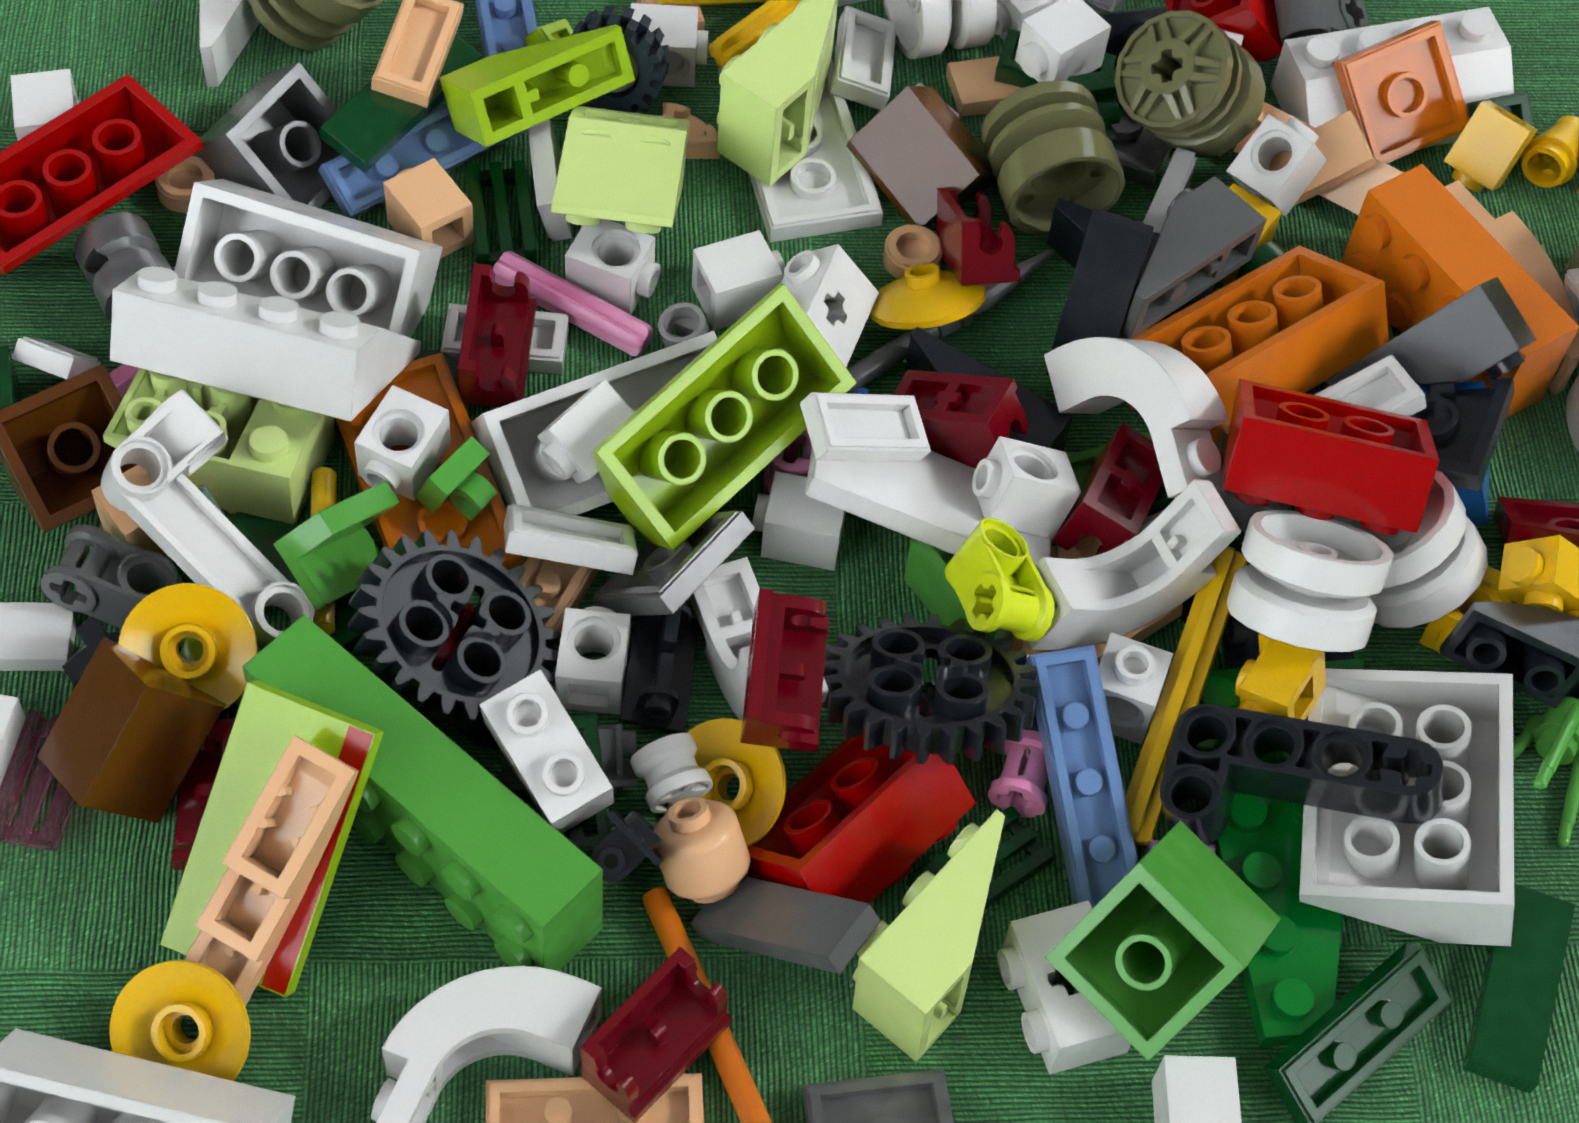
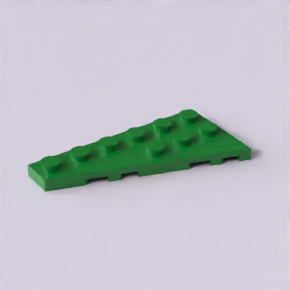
M1365 658L1325 661V668L1364 669ZM1241 668L1210 671L1199 705L1216 704L1238 708L1240 697L1235 694V684ZM1208 739L1200 742L1194 749L1201 752H1211L1218 749L1224 743L1216 739ZM1272 751L1265 754L1260 760L1268 764H1278L1286 761L1291 755L1283 751ZM1235 792L1227 825L1222 835L1211 845H1215L1216 855L1281 918L1241 974L1259 1048L1290 1045L1335 1005L1343 914L1300 902L1304 805ZM1200 799L1202 809H1204L1209 802Z

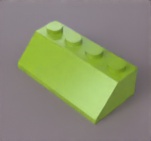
M778 284L591 452L607 495L646 543L674 551L807 429L800 402L811 392L847 393L857 382L786 285Z

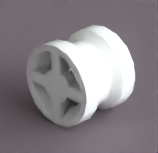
M690 733L671 734L657 739L638 750L631 757L630 764L635 775L645 779L649 788L645 799L653 813L668 812L673 804L685 798H701L713 786L708 771L698 767L694 756L698 748Z

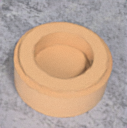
M190 156L155 179L160 202L173 212L187 213L194 182L215 180L214 171L207 166L202 158Z
M903 225L894 229L887 236L884 246L883 263L886 270L898 279L903 277L904 271L913 265L933 263L940 268L943 253L940 238L932 230L920 225Z

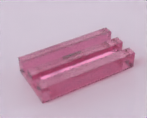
M29 710L0 786V842L57 851L75 799L59 782L41 832L32 830L52 780V773L40 759L38 760L15 826L11 827L10 824L43 737H48L59 715H55L54 720L44 719L42 712Z

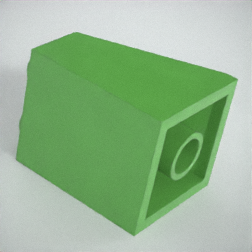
M1180 820L1045 958L1149 1061L1246 968L1281 918Z

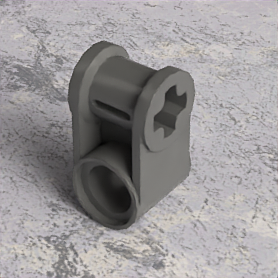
M1274 0L1281 44H1284L1286 39L1369 25L1368 14L1363 0Z
M77 525L70 529L64 540L66 551L58 565L47 568L40 581L41 589L45 595L60 607L84 613L122 629L129 613L143 598L148 596L138 592L151 594L163 587L177 584L178 574L176 567L170 559L160 553L148 551L113 537L98 527ZM88 545L93 547L90 553H88ZM76 584L77 591L73 592L72 588Z

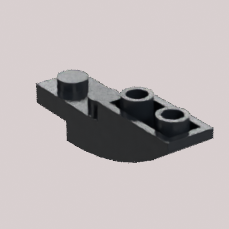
M1474 602L1440 646L1441 656L1478 673L1513 674V689L1554 708L1557 707L1565 696L1579 699V617L1525 604Z

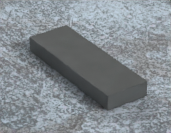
M744 877L740 881L738 888L731 895L714 903H706L690 924L702 940L840 974L881 920L869 903Z

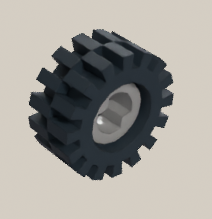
M615 5L605 6L600 16L595 9L587 14L584 22L582 20L579 21L572 35L615 24L621 26L635 81L590 100L592 102L591 108L600 109V107H603L607 110H623V112L637 113L638 108H640L644 112L651 106L653 99L657 98L670 64L666 63L670 55L669 46H661L665 35L660 28L653 32L648 29L652 19L643 14L639 22L632 19L635 10L633 8L625 6L622 14L616 15Z

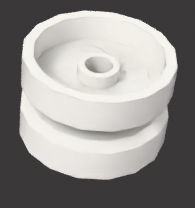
M884 0L888 20L897 24L895 41L901 52L908 59L941 54L947 43L954 49H967L986 45L994 36L997 21V0Z
M1437 470L1418 533L1399 529L1395 535H1385L1364 528L1359 523L1360 520L1335 515L1333 520L1349 524L1372 534L1387 544L1394 554L1387 580L1381 593L1368 596L1378 609L1374 623L1386 628H1411L1438 620L1461 606L1480 586L1488 567L1487 548L1475 525L1466 516L1465 506L1454 485L1442 472Z
M1266 510L1254 513L1249 519L1241 548L1245 559L1250 565L1240 567L1234 574L1226 603L1230 614L1254 631L1297 647L1325 652H1351L1364 648L1369 640L1378 610L1368 596L1381 593L1394 556L1388 545L1370 533L1333 519L1318 520L1307 517L1298 511Z

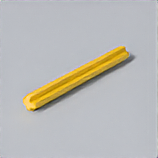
M1227 546L1211 562L1217 575L1195 594L1125 796L1134 845L1148 846L1149 842L1153 840L1163 811L1160 799V786L1176 725L1182 714L1200 703L1230 615L1226 603L1234 574L1240 567L1247 565L1244 555L1230 546Z

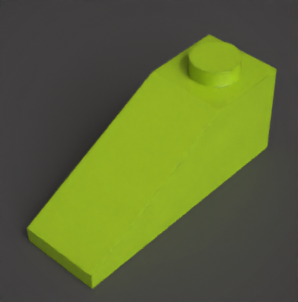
M615 24L491 55L439 77L455 131L488 147L635 81L622 28Z

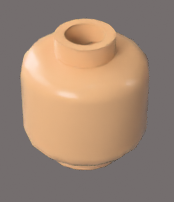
M700 797L682 799L669 808L668 812L654 828V831L663 840L654 851L663 859L659 865L666 885L670 891L681 898L691 899L694 902L703 904L720 901L731 895L738 888L740 881L748 872L751 857L737 816L732 808L720 801L705 800Z

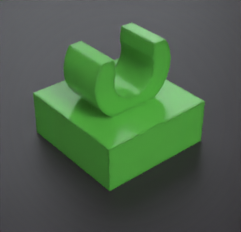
M471 436L426 480L415 497L432 514L450 498L454 506L465 517L472 520L498 493L487 479L476 473L490 453Z

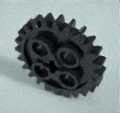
M424 530L415 543L404 535L400 537L392 550L386 546L383 547L356 582L359 588L349 600V605L357 610V612L347 625L349 630L363 634L353 648L354 654L373 656L375 661L369 667V670L377 677L385 676L390 682L388 686L398 695L402 693L408 698L407 703L417 711L421 706L428 709L429 720L435 727H438L446 716L452 717L458 734H464L474 721L481 731L486 734L490 731L484 723L479 704L540 669L549 684L553 683L555 677L550 672L557 665L558 654L551 650V648L561 638V632L544 627L555 614V610L546 606H536L534 600L542 592L543 588L541 585L523 586L519 581L526 570L523 565L516 566L508 571L502 566L504 560L503 549L499 548L490 557L482 554L481 540L476 536L467 548L460 547L458 537L455 531L452 530L448 531L439 544L429 530ZM472 592H477L480 596L477 606L454 640L455 646L443 660L439 671H435L431 665L435 655L458 621V614L469 601Z
M910 613L904 614L903 624L895 625L891 620L882 616L878 620V629L875 630L867 625L858 623L856 624L855 636L840 633L837 636V647H826L824 679L829 690L825 701L821 703V707L828 708V723H843L842 736L844 738L864 735L863 749L867 751L884 744L890 746L889 758L894 760L905 751L914 752L918 764L924 765L928 760L929 754H939L947 765H953L955 753L963 752L976 762L981 760L983 746L996 753H1003L1005 739L1020 742L1022 740L1023 728L1032 727L1039 692V682H1035L1037 669L1035 666L1026 665L1027 653L1025 651H1010L1011 639L1006 637L990 641L988 640L989 633L978 630L973 632L965 630V619L959 618L950 626L941 625L938 614H932L927 623H918ZM926 658H933L937 661L933 712L931 716L924 717L919 714L923 664Z

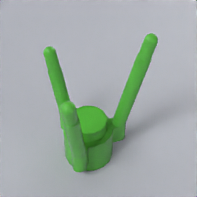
M1565 696L1556 708L1548 705L1542 717L1530 716L1522 732L1513 740V761L1532 742H1536V750L1544 758L1534 780V785L1537 789L1541 790L1547 787L1558 765L1572 763L1556 844L1560 848H1566L1570 843L1579 807V699Z

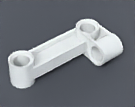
M181 389L163 402L135 432L118 445L103 471L101 479L102 492L111 505L118 510L125 511L195 583L216 588L234 599L248 615L255 630L257 646L262 650L284 632L276 630L268 624L263 612L265 606H277L286 611L291 619V624L303 615L313 622L314 607L302 588L295 583L289 582L187 478L203 466L229 438L213 419ZM124 464L140 465L151 476L152 484L147 486L131 484L122 475L120 467Z

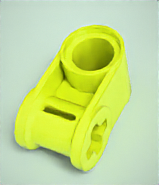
M989 517L982 519L946 565L944 570L946 579L954 588L964 608L967 621L973 629L989 633L999 628L1011 631L1017 639L1027 642L1037 641L1046 634L1054 616L1052 593L1046 587L1029 554V548L1024 538L1013 527L1001 520Z

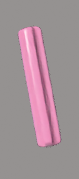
M504 252L494 265L493 271L496 283L502 286H514L516 273L518 271L523 272L530 280L531 299H537V305L552 313L569 314L570 323L629 355L639 357L649 346L652 339V328L649 324L515 252Z

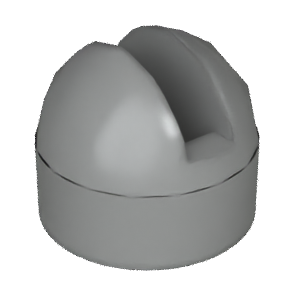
M680 302L666 308L658 319V330L666 347L708 333L704 312L693 303ZM673 330L683 337L672 334Z

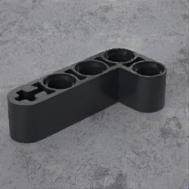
M1200 704L1189 708L1182 714L1176 725L1160 786V799L1169 831L1181 820L1205 845L1213 843L1222 835L1227 825L1235 792L1406 824H1420L1431 820L1440 811L1444 802L1443 761L1435 748L1429 743L1418 739L1216 704ZM1208 739H1216L1224 743L1218 749L1211 752H1201L1194 749L1200 742ZM1272 751H1283L1291 755L1286 761L1278 764H1268L1260 760L1265 754ZM1339 763H1350L1359 768L1355 773L1348 776H1336L1327 771L1333 765ZM1375 770H1380V781L1378 782L1375 781ZM1409 778H1417L1415 786H1407ZM1190 799H1203L1209 802L1203 810L1195 813H1186L1179 810V807Z

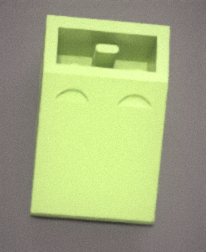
M801 0L796 9L779 24L773 23L768 26L760 36L759 41L741 56L735 55L729 59L720 73V104L716 119L718 124L717 152L768 187L773 185L807 153L831 64L838 0Z
M583 106L573 108L568 120L551 203V213L565 214V221L582 226L600 225L601 219L625 222L626 229L638 233H659L661 226L672 228L683 188L690 120Z
M139 368L103 434L105 443L117 448L163 402L177 391L183 389L229 438L203 466L187 478L196 487L198 485H206L219 507L233 515L236 512H242L290 524L297 523L311 493V473L316 468L323 467L336 439L334 417Z
M996 810L981 827L974 822L967 825L951 844L947 852L951 859L936 875H933L930 871L924 872L905 894L902 904L906 908L890 925L881 920L856 953L859 956L858 967L852 977L856 981L852 1009L915 1062L921 1058L961 1013L1005 815L999 810Z

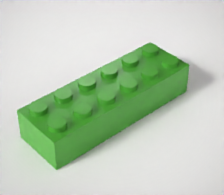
M301 616L242 666L246 684L258 680L384 731L352 826L371 844H376L381 840L396 854L395 859L398 866L415 884L424 887L429 883L446 898L444 903L447 909L461 925L469 930H474L478 926L495 941L494 948L508 966L541 967L560 971L603 929V869L307 616Z

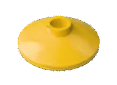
M917 264L907 268L904 271L903 277L877 290L879 294L869 317L875 323L893 329L915 330L917 327L926 329L942 326L960 320L980 308L986 299V290L984 284L961 286L952 271L940 270L936 264Z
M197 583L169 585L143 598L126 618L118 644L225 703L224 709L235 702L245 691L247 684L242 666L258 653L255 630L242 607L224 592ZM184 637H195L202 643L204 650L200 660L187 661L180 655L179 643Z
M718 718L705 721L687 732L692 735L698 748L694 756L698 767L706 769L713 782L711 790L701 798L720 801L732 808L737 816L747 847L752 846L769 832L782 810L786 794V772L782 757L777 747L740 743L741 720ZM737 776L740 781L739 792L736 798L731 800L727 793V786L729 781Z
M169 960L142 970L124 986L112 1010L109 1036L112 1052L234 1081L242 1070L248 1056L251 1029L245 1004L238 991L227 978L202 963L190 960ZM184 1015L191 1016L196 1022L199 1030L197 1039H191L183 1033L181 1021Z

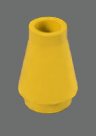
M1572 115L1563 116L1553 126L1530 141L1522 153L1521 160L1523 173L1531 183L1542 188H1552L1568 182L1574 176L1579 160L1578 117Z

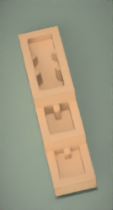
M295 735L222 861V864L228 868L195 925L201 931L184 959L202 963L221 973L238 991L245 1006L271 961L308 888L359 773L353 767Z

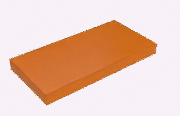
M442 352L411 361L352 421L334 417L336 428L361 492L371 488V486L361 476H358L354 442L392 385L449 410L451 444L432 474L471 436L478 441ZM395 445L389 449L403 451L411 446ZM486 460L476 473L487 479L498 493L472 520L464 516L454 506L450 498L432 514L417 498L413 501L394 492L400 503L372 522L382 548L386 546L392 550L400 537L404 535L415 543L424 530H429L439 544L448 531L452 530L455 531L458 537L460 547L467 548L476 536L481 540L482 554L490 557L499 548L503 549L504 560L502 566L507 570L525 564V556L505 553L503 524L507 510Z

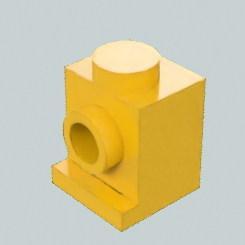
M1561 535L1504 544L1498 591L1517 604L1551 609L1579 617V548Z
M1258 633L1260 655L1256 660L1249 659L1245 662L1236 680L1235 694L1240 697L1238 708L1305 720L1326 687L1325 651L1297 647Z

